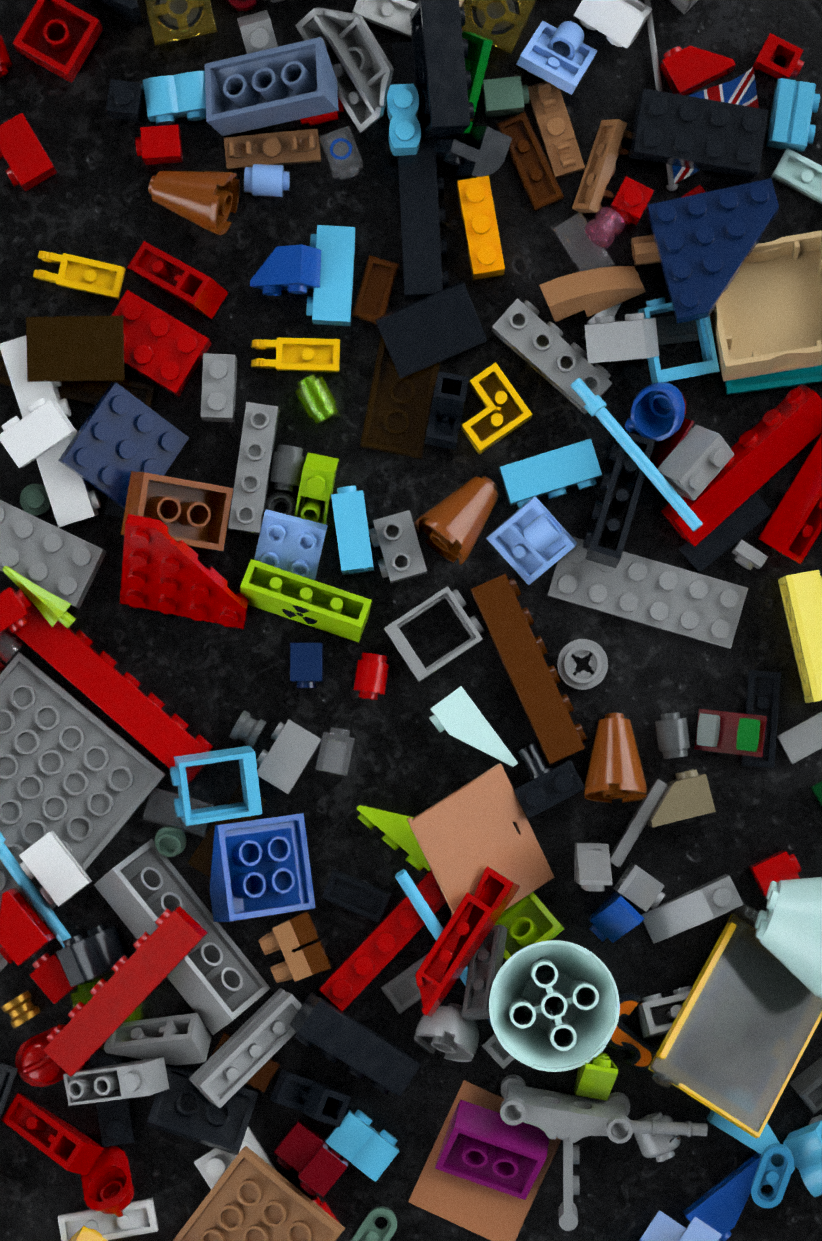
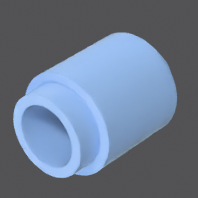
M253 164V167H245L244 192L252 193V196L283 197V190L289 191L290 171H284V165Z

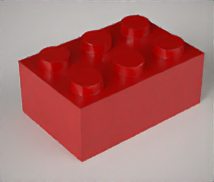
M127 290L111 315L123 316L124 365L179 398L202 361L203 353H206L211 346L209 338Z

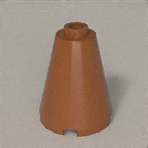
M159 171L156 176H152L148 191L152 195V200L213 234L223 235L232 224V222L227 221L230 212L236 213L238 208L240 180L235 179L234 177L237 174L232 172Z
M475 476L420 516L414 524L417 533L420 535L424 531L429 537L426 543L434 551L453 563L458 558L459 564L462 565L468 559L499 498L496 491L498 489L497 485L486 476L482 478Z
M608 713L605 714V719H601L598 722L584 785L585 789L583 790L587 800L612 803V799H622V802H633L647 797L648 789L631 721L625 719L624 714Z

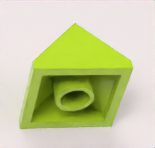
M534 892L506 909L495 924H502L508 929L504 950V958L506 960L528 945L552 940L564 930L562 925Z

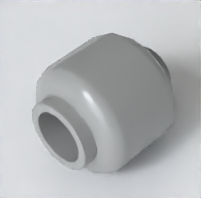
M655 1112L639 1119L641 1121H652V1119H655L656 1121L674 1122L672 1117L662 1115L661 1112ZM634 1133L642 1155L646 1158H656L657 1162L674 1157L675 1153L673 1150L681 1143L679 1135L655 1134V1136H652V1134Z

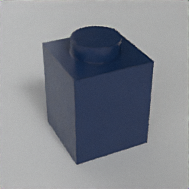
M290 643V681L297 682V688H316V682H323V643Z

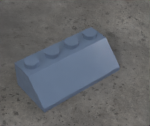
M321 37L204 64L206 122L222 136L339 111L337 79L324 40Z

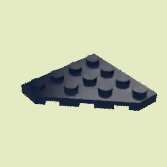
M771 178L647 205L649 221L677 324L709 317L715 308L716 302L722 293L727 290L737 275L740 266L746 257H749L762 237V233L778 213L779 204Z

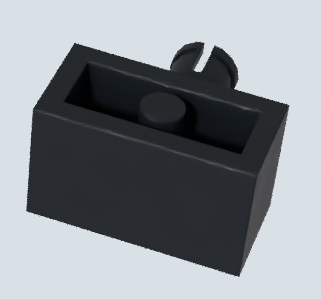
M536 742L528 746L533 759H531L526 748L517 751L531 775L530 781L513 789L527 818H531L585 789L571 760L552 769V767L547 766Z

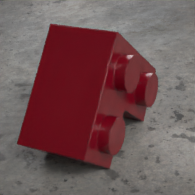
M300 1118L274 1150V1153L278 1155L276 1161L288 1171H291L293 1168L298 1171V1178L301 1179L300 1186L312 1196L318 1193L324 1197L347 1169L349 1162L325 1142L324 1137Z

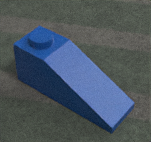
M615 891L588 918L593 923L589 929L602 942L608 938L612 943L645 919Z
M758 1152L684 1209L683 1213L690 1223L694 1217H697L722 1235L719 1241H726L732 1235L730 1230L735 1227L751 1193V1184L761 1155Z

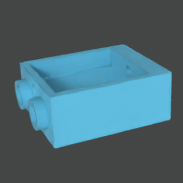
M665 298L646 301L647 307L638 309V313L644 312V319L651 318V315L673 311L672 303H665ZM710 316L695 320L703 362L661 370L659 356L647 358L652 384L720 371Z
M356 486L337 488L338 494H331L342 574L374 571L363 490L357 491Z
M251 746L174 757L175 766L170 767L172 785L178 786L179 798H174L176 817H181L186 826L262 814L256 754ZM239 759L243 802L191 810L186 767Z

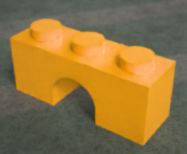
M489 175L458 180L457 192L461 215L465 225L473 280L504 275L505 265Z

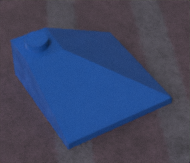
M304 813L215 825L210 878L213 922H230L316 908Z

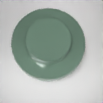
M30 484L22 490L20 504L25 512L37 516L49 510L51 504L45 486Z
M164 826L158 830L155 836L157 850L167 857H173L182 853L187 844L186 835L175 826Z

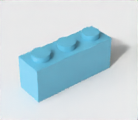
M317 225V234H311L310 247L321 250L320 288H314L313 297L307 296L306 315L312 316L313 324L351 326L355 227Z
M591 438L499 467V473L510 506L517 504L518 509L534 496L548 495L549 499H553L567 494L566 488L578 485L579 490L597 485L596 479L602 476Z

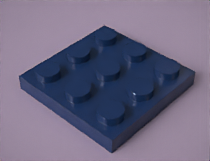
M111 382L58 461L125 509L131 471L164 476L189 437L118 383Z

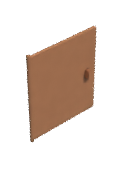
M500 763L413 819L411 817L407 818L452 914H454L467 892L474 896L487 866L520 886L506 909L555 878Z
M463 1080L408 1202L491 1241H516L561 1140L557 1137L556 1140H549L546 1160L526 1200L435 1169L450 1120L460 1099L500 1113L501 1103L505 1100L492 1092Z

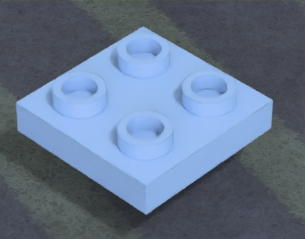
M542 20L520 55L516 65L572 95L593 61L597 50L583 43L584 31L578 24L565 21L556 28Z
M536 496L531 498L486 538L528 585L571 551L577 544L573 537Z
M266 509L254 560L315 580L328 525Z

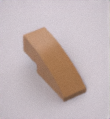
M634 266L595 268L558 277L539 285L555 322L583 310L587 317L646 292Z

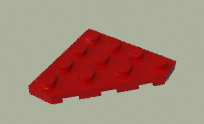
M128 514L124 534L120 591L121 604L134 608L159 611L163 614L188 617L196 621L212 622L225 627L244 629L249 600L243 594L232 592L227 587L228 581L212 566L206 568L198 561L199 555L183 540L176 541L168 534L169 528L161 520Z

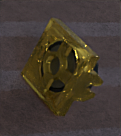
M145 0L155 45L217 32L210 0Z
M466 0L463 5L466 20L465 26L462 27V32H472L493 40L492 46L512 54L517 41L522 37L524 27L528 24L530 13L536 0Z

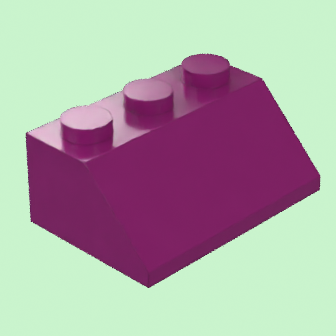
M460 1099L450 1120L435 1169L526 1200L546 1160L550 1139L543 1130L524 1122L518 1125H508L502 1120L500 1113Z

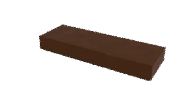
M525 111L496 124L498 132L512 137L508 154L534 211L536 212L564 199V195Z

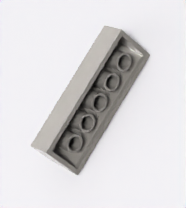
M152 839L113 867L94 884L137 940L145 932L151 935L159 927L155 921L166 909L173 912L179 906L208 932L172 970L167 978L194 1012L198 1013L205 1026L213 1035L232 1022L271 989L218 922H213L211 912L168 858L159 853Z

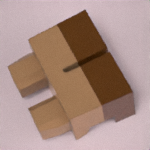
M308 910L272 928L273 931L258 940L264 955L279 949L283 953L285 961L270 967L276 983L294 979V982L331 968V963L321 940L293 951V949L319 938Z

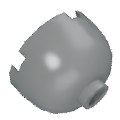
M449 1003L448 1006H439L432 1017L425 1014L421 1017L415 1030L414 1042L431 1054H434L436 1049L446 1053L444 1059L470 1062L478 1048V1025L475 1020L467 1021L461 1017L463 1006Z

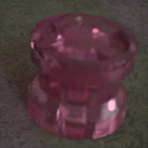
M602 207L596 213V219H592L586 224L585 232L594 244L607 248L614 242L615 236L623 232L625 222L622 216L614 209Z

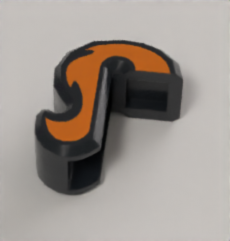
M632 992L619 994L620 1013L618 1024L607 1045L617 1051H630V1055L625 1057L627 1065L635 1071L646 1072L650 1070L648 1068L657 1050L623 1023L641 1001L642 997Z

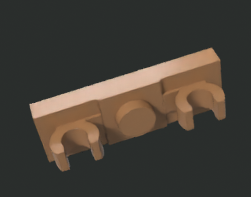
M547 81L529 86V101L555 178L585 170L560 89Z
M619 119L601 120L572 206L573 210L580 213L608 214L609 210L601 206L602 198H613L614 194L609 190H605L606 186L615 173V163L618 155H627L629 152L621 146L622 138H632V133L625 131L626 122Z
M318 129L224 138L227 171L243 170L245 167H253V164L294 165L321 162Z

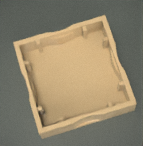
M822 230L785 236L766 243H758L749 257L747 256L740 266L737 275L727 290L722 293L716 302L715 308L710 314V320L723 382L822 365Z

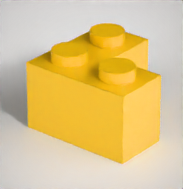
M496 362L469 381L470 388L485 409L462 424L461 430L480 455L531 419L533 414Z

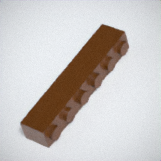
M505 573L470 589L548 764H552L585 749L582 742L586 741L587 737L581 724L577 723L574 725L569 713L574 711L567 694L561 696L556 686L561 680L554 665L548 667L543 655L548 653L541 636L534 637L530 626L534 624L528 608L524 607L521 609L516 598L521 595L515 579L511 578L508 580Z

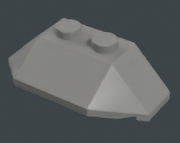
M316 7L295 26L304 41L318 37L324 40L337 79L338 97L357 129L362 133L384 114L394 68L362 15Z

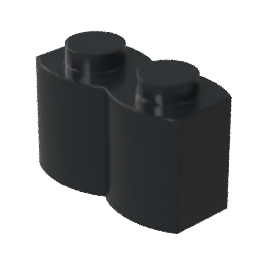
M101 924L87 930L88 937L85 939L79 934L63 941L65 948L56 951L71 987L110 971L123 955L129 959L116 926L106 929L105 925Z

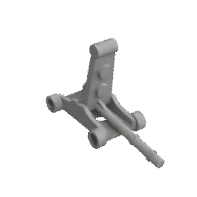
M516 1074L506 1076L501 1082V1095L505 1100L500 1106V1116L506 1124L518 1125L524 1122L543 1130L549 1139L556 1140L557 1137L563 1140V1203L559 1206L558 1216L559 1225L565 1231L574 1230L578 1225V1210L575 1203H573V1195L580 1194L579 1176L573 1175V1164H579V1145H573V1143L587 1136H608L612 1142L619 1144L627 1142L633 1133L652 1134V1136H655V1134L685 1135L687 1137L707 1136V1123H691V1121H688V1123L656 1121L655 1119H652V1121L630 1120L627 1117L630 1112V1101L621 1092L611 1093L608 1100L605 1101L526 1087L524 1079Z

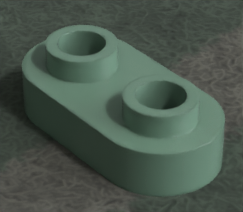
M385 1206L373 1208L369 1211L350 1241H390L397 1229L395 1213ZM378 1217H384L388 1223L385 1227L380 1228L375 1224V1220Z

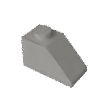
M633 863L629 864L613 887L614 890L645 912L650 907L655 910L665 896L661 892L664 885Z

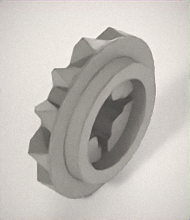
M577 639L568 643L561 650L557 659L558 673L562 680L572 688L578 690L590 689L597 686L606 676L608 658L603 648L596 642L588 639ZM591 653L592 656L589 658L588 665L594 673L591 674L582 670L574 676L573 673L577 664L571 656L574 655L582 659Z

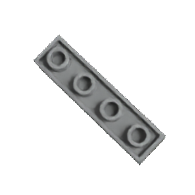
M279 988L189 1080L211 1103L221 1108L296 1033L290 1026V1023L301 1008V1003L291 993H286L285 990Z

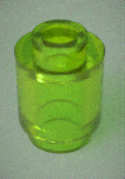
M312 374L297 383L300 388L295 393L309 418H313L316 424L338 412L335 406L337 401L323 377L316 379L315 375Z

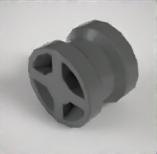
M244 710L229 738L233 740L239 739L245 743V746L253 748L267 722L262 719L255 720L251 718L250 713Z

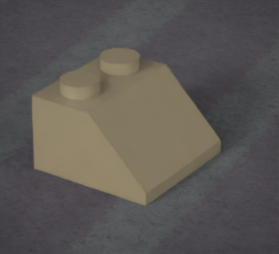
M697 769L675 773L676 780L668 782V788L647 821V826L657 827L716 812L707 775L698 774Z

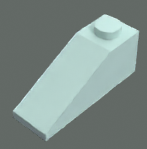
M462 686L430 709L433 715L429 719L440 733L446 730L454 738L512 767L518 764L517 760Z

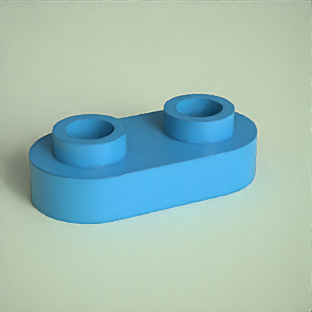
M779 1143L771 1144L765 1148L761 1155L751 1184V1196L753 1201L762 1208H773L783 1199L794 1168L793 1153L787 1146ZM774 1155H781L784 1158L779 1164L772 1162L771 1159ZM771 1185L773 1190L770 1193H764L761 1191L762 1186Z

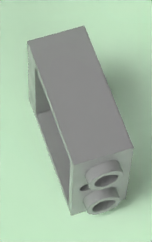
M448 586L384 628L418 682L483 640L480 635L484 632L483 627L474 615L470 618L467 616L462 608L467 604L457 589L451 591ZM446 599L471 638L425 668L400 628Z

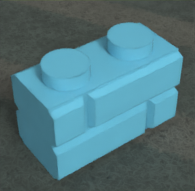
M778 78L775 84L766 146L779 149L789 148L793 151L802 152L807 147V143H813L816 125L810 124L812 112L817 113L820 102V94L815 93V83Z

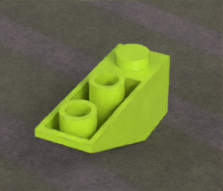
M307 453L301 475L295 517L326 524L331 494L333 493L338 458Z
M359 805L356 808L360 812L357 818L369 829L372 830L377 826L384 832L385 835L381 839L395 851L399 847L409 854L406 860L418 871H421L423 868H426L428 871L431 870L407 821V818L411 816Z
M601 1052L597 1057H593V1060L589 1063L585 1062V1065L578 1067L574 1087L575 1095L608 1100L618 1074V1068L612 1059H609L608 1053Z

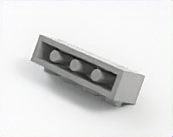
M517 298L495 322L491 331L583 414H586L588 412L584 408L586 404L570 385L576 379L581 378L595 396L599 395L602 397L612 385V382L609 380L611 375L598 363L595 366L591 363L588 364V361L585 359L587 353L574 342L569 345L561 337L564 333L554 323L549 321L546 324L538 317L540 312L532 303L527 300L522 303Z

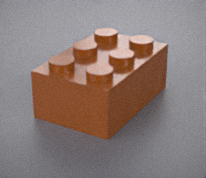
M131 471L121 535L125 534V522L128 514L161 520L169 528L168 534L176 541L183 540L188 546L223 551L234 488Z

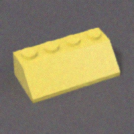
M819 570L791 574L778 579L805 703L822 700V576H820Z

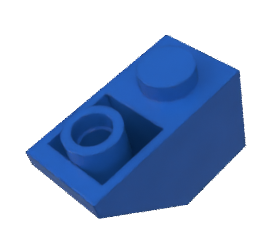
M303 244L276 247L250 280V287L263 290L262 294L267 296H280L283 290H288V293L306 294L307 289L320 288L321 250Z

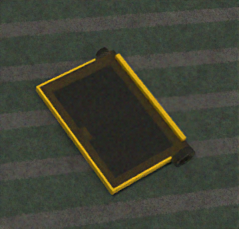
M742 905L737 907L729 918L648 1069L654 1072L652 1079L656 1083L667 1088L673 1084L754 1138H759L822 1018V998L816 997L759 942V938L755 937L757 931L755 924L759 912L749 906Z

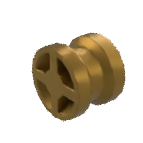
M29 990L1 1006L3 1012L8 1013L11 1017V1025L14 1029L41 1013L39 1007L34 1006L31 1002Z

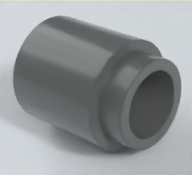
M278 445L277 452L273 454L269 482L275 484V490L293 492L294 487L300 486L305 457L302 456V448Z
M680 712L660 714L661 721H655L658 750L662 751L663 759L688 756L687 748H690L687 717L680 718Z

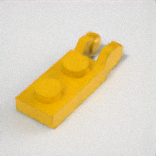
M39 251V259L48 263L60 264L58 274L42 269L34 270V278L56 283L58 286L119 300L126 271L125 267L66 253L60 255Z
M277 337V340H252L251 348L257 350L276 349V359L251 360L252 368H276V371L339 372L340 339Z

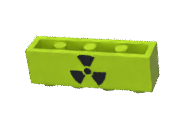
M253 559L250 560L240 586V593L249 600L248 605L356 642L360 641L372 603L371 599Z

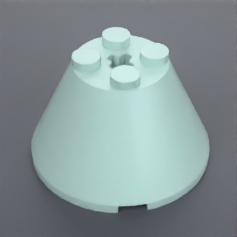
M822 877L780 880L779 882L771 881L766 895V899H768L767 910H760L755 924V928H757L755 937L759 938V942L816 997L822 998Z
M561 940L536 942L514 953L498 971L489 996L491 1025L503 1048L521 1063L546 1072L573 1070L585 1065V1062L589 1063L593 1060V1057H597L611 1039L617 1027L620 1013L618 989L606 965L586 948ZM553 996L559 997L560 1001L556 1002V1008L550 1009L548 1005H545L548 998Z

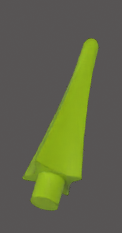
M3 567V572L24 592L52 627L59 621L66 628H69L76 620L66 611L71 603L34 584L10 567Z

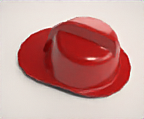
M57 1026L28 1039L20 1046L16 1053L15 1065L18 1068L17 1072L23 1081L32 1086L45 1087L64 1079L63 1074L66 1072L43 1051L50 1043L46 1037Z
M103 1147V1151L88 1175H81L84 1200L87 1207L94 1211L122 1217L123 1210L134 1198L135 1189L132 1184L129 1161L125 1152L119 1147Z

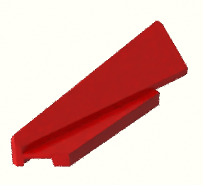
M488 866L484 870L474 896L468 892L466 893L415 974L423 1004L422 1013L426 1016L432 1017L520 888L518 884Z

